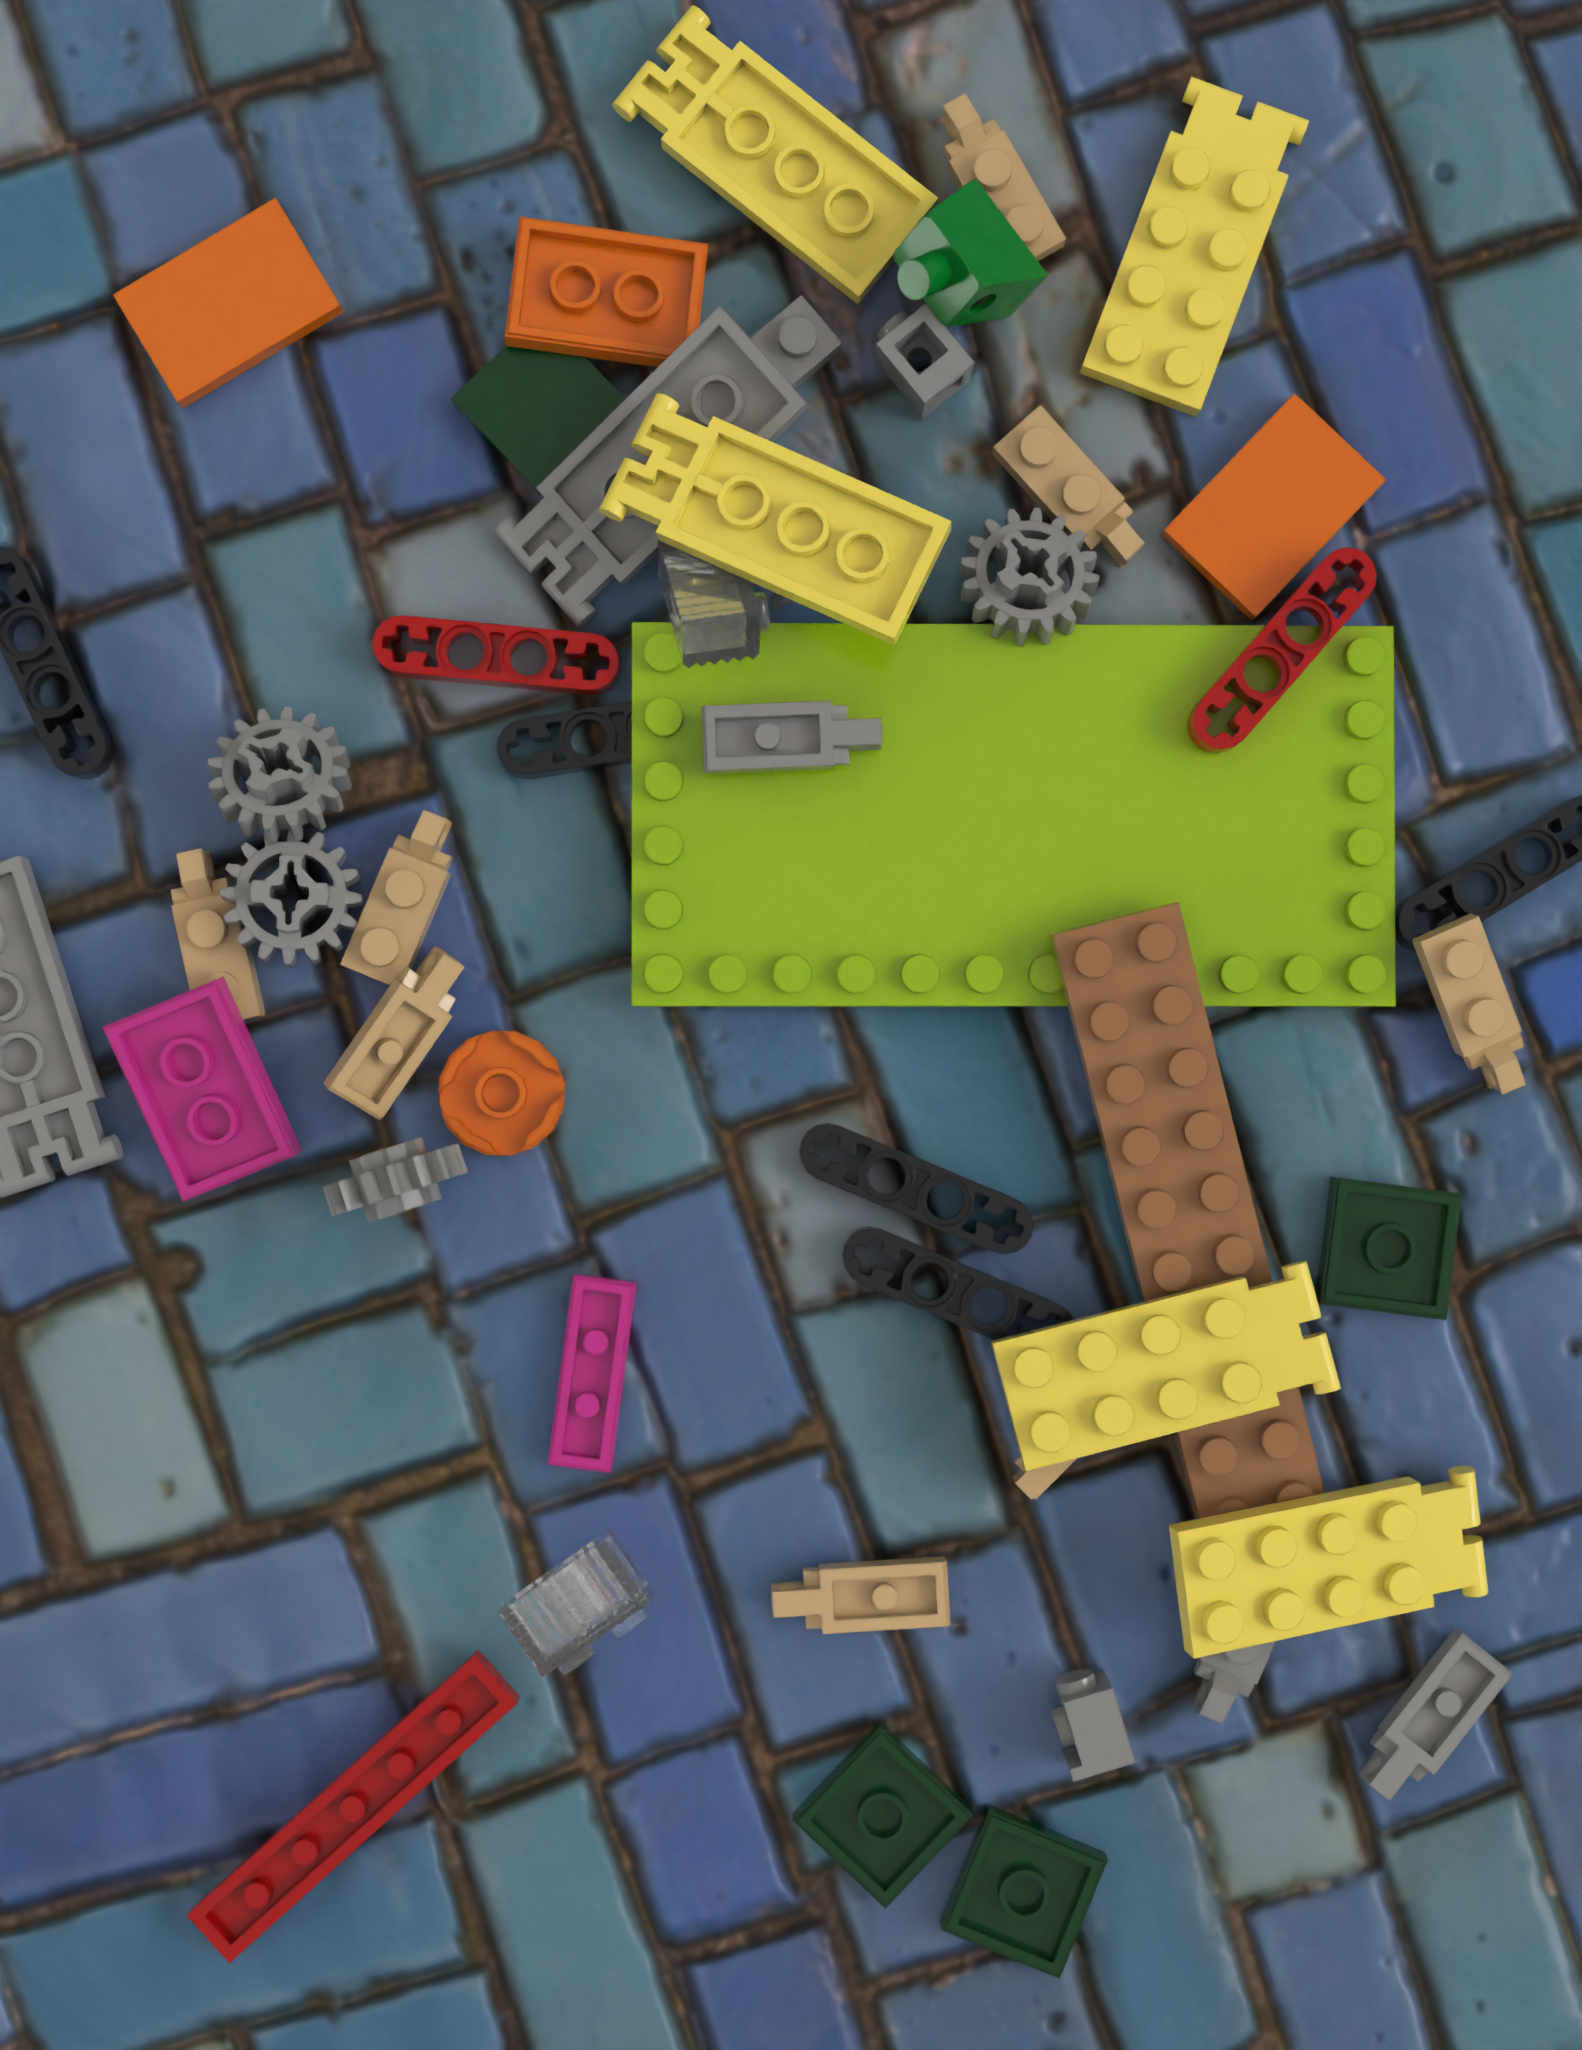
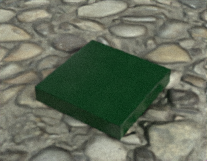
M505 346L450 398L453 405L539 495L541 493L536 488L625 400L586 357Z
M1331 1176L1316 1289L1318 1303L1446 1320L1462 1194Z
M879 1721L793 1812V1821L886 1909L973 1816L972 1808Z
M987 1804L940 1920L941 1930L1060 1979L1107 1864L1108 1858L1106 1853Z

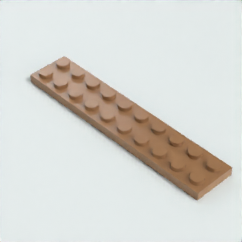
M1179 902L1050 934L1142 1302L1240 1276L1246 1278L1249 1288L1273 1282ZM1299 1387L1278 1392L1280 1406L1175 1433L1196 1519L1325 1493Z

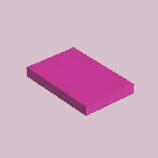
M224 976L102 1027L182 1201L275 1165L302 1152V1148Z

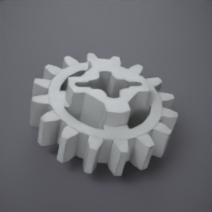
M1041 508L1033 509L1029 521H1021L1015 509H1010L1007 511L1003 527L990 518L984 521L982 538L970 536L965 554L967 557L962 558L958 578L965 581L962 585L961 601L967 603L976 602L971 618L976 624L988 618L994 621L991 637L995 639L1003 635L1006 629L1015 631L1016 646L1024 645L1028 633H1036L1043 645L1050 644L1054 627H1057L1067 636L1071 634L1077 620L1076 616L1087 617L1093 601L1090 596L1095 595L1100 578L1099 575L1092 573L1097 560L1096 551L1080 552L1086 534L1082 530L1074 532L1069 536L1065 534L1063 529L1066 517L1062 515L1055 518L1051 525L1042 522ZM991 560H993L996 564L994 572L997 576L995 582L990 585L987 567ZM1067 570L1070 581V589L1066 594L1062 591L1064 581L1060 578L1061 572Z
M284 707L280 719L271 720L265 709L258 710V724L252 727L240 719L236 720L234 725L238 737L233 740L219 736L216 743L222 757L210 758L207 764L214 779L208 783L215 803H219L218 805L226 822L231 823L238 820L243 835L247 837L252 836L259 827H262L269 843H276L280 831L290 829L291 835L296 841L302 840V825L309 822L320 830L326 828L322 812L325 809L341 812L344 806L339 792L351 790L352 786L347 769L350 767V762L345 746H340L336 730L332 726L321 730L317 715L312 712L306 715L301 722H297L291 707ZM314 754L322 763L320 775L316 774L313 769L314 766L311 758ZM240 774L245 775L247 778L248 792L246 795L239 789Z
M290 830L287 835V841L278 842L277 840L276 843H269L264 831L265 848L258 851L245 842L241 846L244 855L248 859L244 867L230 863L226 866V871L237 880L236 887L220 889V896L225 901L236 903L237 908L226 913L223 916L228 926L245 925L237 941L244 948L253 945L256 941L261 942L258 957L266 963L271 960L276 951L282 952L284 963L288 968L295 967L298 953L306 952L314 964L321 963L319 947L327 943L331 948L339 952L343 945L336 933L340 928L354 931L358 925L357 921L347 914L348 908L363 906L364 902L361 894L348 891L347 888L360 880L357 869L341 871L339 867L347 857L345 850L342 847H338L326 854L324 852L326 838L320 832H317L311 838L309 844L303 843L302 840L296 841L291 835ZM307 859L322 866L333 879L334 886H328L327 883H316L308 875ZM279 860V868L265 880H255L257 875L267 865ZM294 873L302 893L309 897L308 900L297 901L295 911H292L291 922L286 907L281 900L277 899V896L288 894L290 884H293ZM251 909H257L259 912H270L277 919L276 929L278 930V937L266 932L257 924ZM319 914H331L320 929L305 936V927Z
M423 1137L350 1160L349 1163L354 1177L324 1186L323 1190L332 1216L364 1207L368 1222H372L442 1199L437 1182L468 1173L459 1143L427 1153Z

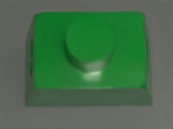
M977 179L969 181L930 210L894 251V261L899 266L897 281L902 293L912 300L923 298L938 320L948 327L1007 318L1048 277L1046 271Z

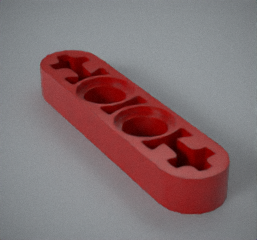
M1344 547L1334 550L1325 557L1196 703L1188 716L1187 729L1191 740L1198 748L1205 752L1218 754L1229 751L1243 741L1368 598L1375 587L1377 573L1374 563L1366 553L1356 548ZM1346 566L1352 568L1356 574L1353 576L1351 583L1357 591L1348 587L1338 594L1329 605L1319 599L1336 580L1337 576L1330 569L1331 567L1338 572ZM1309 589L1312 590L1314 596L1308 594ZM1296 610L1307 611L1317 620L1319 627L1318 636L1313 643H1297L1287 634L1286 619L1290 612ZM1331 610L1338 612L1336 618ZM1264 658L1273 664L1277 672V682L1271 691L1258 692L1250 688L1246 683L1244 667L1248 660ZM1226 684L1230 686L1234 694L1224 690ZM1235 695L1239 700L1255 707V711L1251 714L1247 705L1244 704L1232 715L1227 723L1228 728L1233 732L1231 736L1228 733L1222 732L1213 737L1206 731L1211 720L1205 714V711L1208 710L1216 714L1226 707Z
M401 615L392 616L383 621L375 630L372 640L373 653L378 662L393 675L403 678L597 695L612 689L621 673L620 657L613 643L604 636L594 633ZM401 631H408L409 637L415 643L433 646L431 634L432 632H438L440 635L435 647L438 666L429 667L432 657L426 652L416 651L408 652L405 662L398 663V657L393 651L387 649L388 643L399 641ZM462 636L476 637L483 644L484 653L482 660L471 669L462 670L456 668L449 660V650L452 643ZM532 641L539 643L545 648L547 660L540 672L526 676L514 670L511 658L513 651L518 645ZM556 645H567L564 654L568 659L583 660L587 658L589 649H598L601 659L610 663L608 670H598L595 680L588 681L581 668L563 665L565 678L554 679L559 665Z

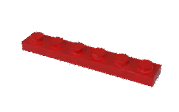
M477 1649L191 1908L187 1917L230 1964L518 1703L519 1694Z

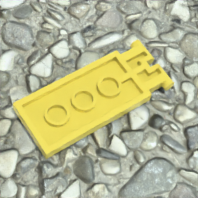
M691 5L656 49L659 56L670 65L668 70L665 72L655 63L647 60L612 103L614 110L628 122H632L636 115L639 114L664 134L661 138V146L666 153L859 305L894 261V251L922 218L937 206L938 197L744 43L739 41L733 50L728 48L706 30L711 23L708 16L697 6Z
M1191 76L1182 102L1193 106L1183 135L1171 131L1079 373L1197 417L1204 403L1289 177L1288 174L1278 171L1288 142L1300 145L1309 120L1259 101L1256 103L1250 120L1236 115L1243 95Z
M656 393L631 443V446L636 451L648 456L649 459L646 465L630 458L623 459L599 507V511L606 517L618 522H622L628 512L658 526L656 534L659 541L895 646L951 532V520L715 416L712 417L708 427H705L676 414L679 404L665 394Z
M1299 1261L1282 1266L1284 1279L1249 1288L1246 1278L1240 1276L991 1341L1024 1469L1030 1471L1280 1406L1278 1392L1308 1384H1313L1315 1394H1326L1341 1389L1326 1332L1302 1336L1299 1326L1300 1323L1322 1317L1307 1261Z
M1455 1466L1448 1469V1481L1421 1486L1417 1480L1406 1476L1170 1524L1169 1532L1184 1650L1195 1659L1435 1607L1433 1594L1461 1588L1462 1594L1466 1597H1483L1489 1592L1483 1539L1478 1535L1462 1534L1463 1529L1477 1527L1481 1524L1475 1469L1471 1466Z

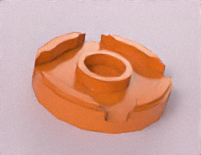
M490 1031L467 1039L449 1056L439 1077V1103L447 1128L463 1145L485 1155L512 1156L536 1147L555 1130L565 1108L566 1083L557 1059L540 1041L517 1031Z

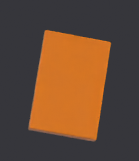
M276 197L113 294L177 403L182 408L199 400L344 313V310Z
M519 216L504 336L505 346L659 367L700 326L708 244Z
M1294 393L1164 529L1161 536L1252 621L1375 493L1386 479Z

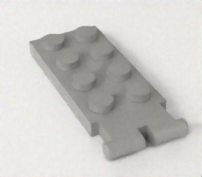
M721 306L536 488L544 498L520 522L514 516H510L502 521L494 531L530 574L538 572L549 561L556 567L542 582L541 586L577 627L583 626L595 615L597 610L590 602L614 578L619 583L627 584L668 545L658 540L656 534L658 526L628 512L623 521L618 522L606 517L599 511V507L623 459L630 458L646 465L649 459L648 456L636 451L631 446V443L656 393L665 394L679 404L676 414L705 427H708L712 417L715 416L771 442H774L810 407L805 399Z
M21 855L0 861V1198L54 1181L55 1171L50 1158L52 1155L58 1154L62 1169L68 1176L123 1158V1149L118 1137L115 1134L105 1137L94 1101L106 1098L29 859Z

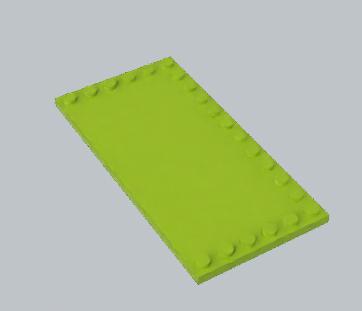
M632 622V1007H1068L1050 934L1173 902H1179L1205 1007L1396 1006L1394 626H1342L1247 737L1229 751L1216 754L1205 752L1198 748L1191 740L1187 729L1188 716L1196 703L1264 625L1075 624L1073 632L1068 636L1057 627H1054L1050 644L1043 645L1036 633H1028L1024 645L1016 646L1015 631L1006 629L1004 634L998 639L991 637L994 624H905L896 645L893 646L844 623ZM1286 626L1287 634L1295 642L1309 644L1313 643L1317 638L1319 627ZM1253 658L1248 660L1244 667V678L1250 688L1258 692H1267L1274 688L1277 682V672L1270 661L1264 658ZM1226 684L1224 690L1234 694L1230 686ZM1235 695L1227 706L1216 714L1206 710L1205 714L1211 720L1206 729L1209 735L1215 737L1225 732L1231 736L1233 732L1227 726L1228 720L1246 703L1239 700ZM831 701L832 705H847L848 719L881 718L883 739L881 750L849 752V765L834 766V769L724 774L704 773L701 706ZM1246 704L1251 714H1253L1255 707Z

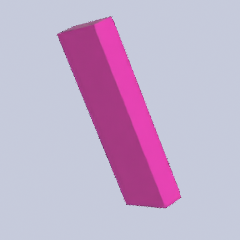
M580 1273L573 1275L547 1465L611 1473L638 1281Z

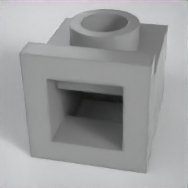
M926 303L911 316L906 310L899 312L879 330L877 337L880 341L876 343L874 359L914 407L913 412L921 421L970 382L975 362L945 325L938 320ZM915 355H921L927 358L930 366L923 372H916L908 363V359Z
M1078 1669L1059 1676L1056 1679V1688L1062 1706L1050 1710L1062 1748L1074 1745L1062 1750L1073 1782L1136 1763L1114 1689L1105 1671L1093 1674L1091 1669Z

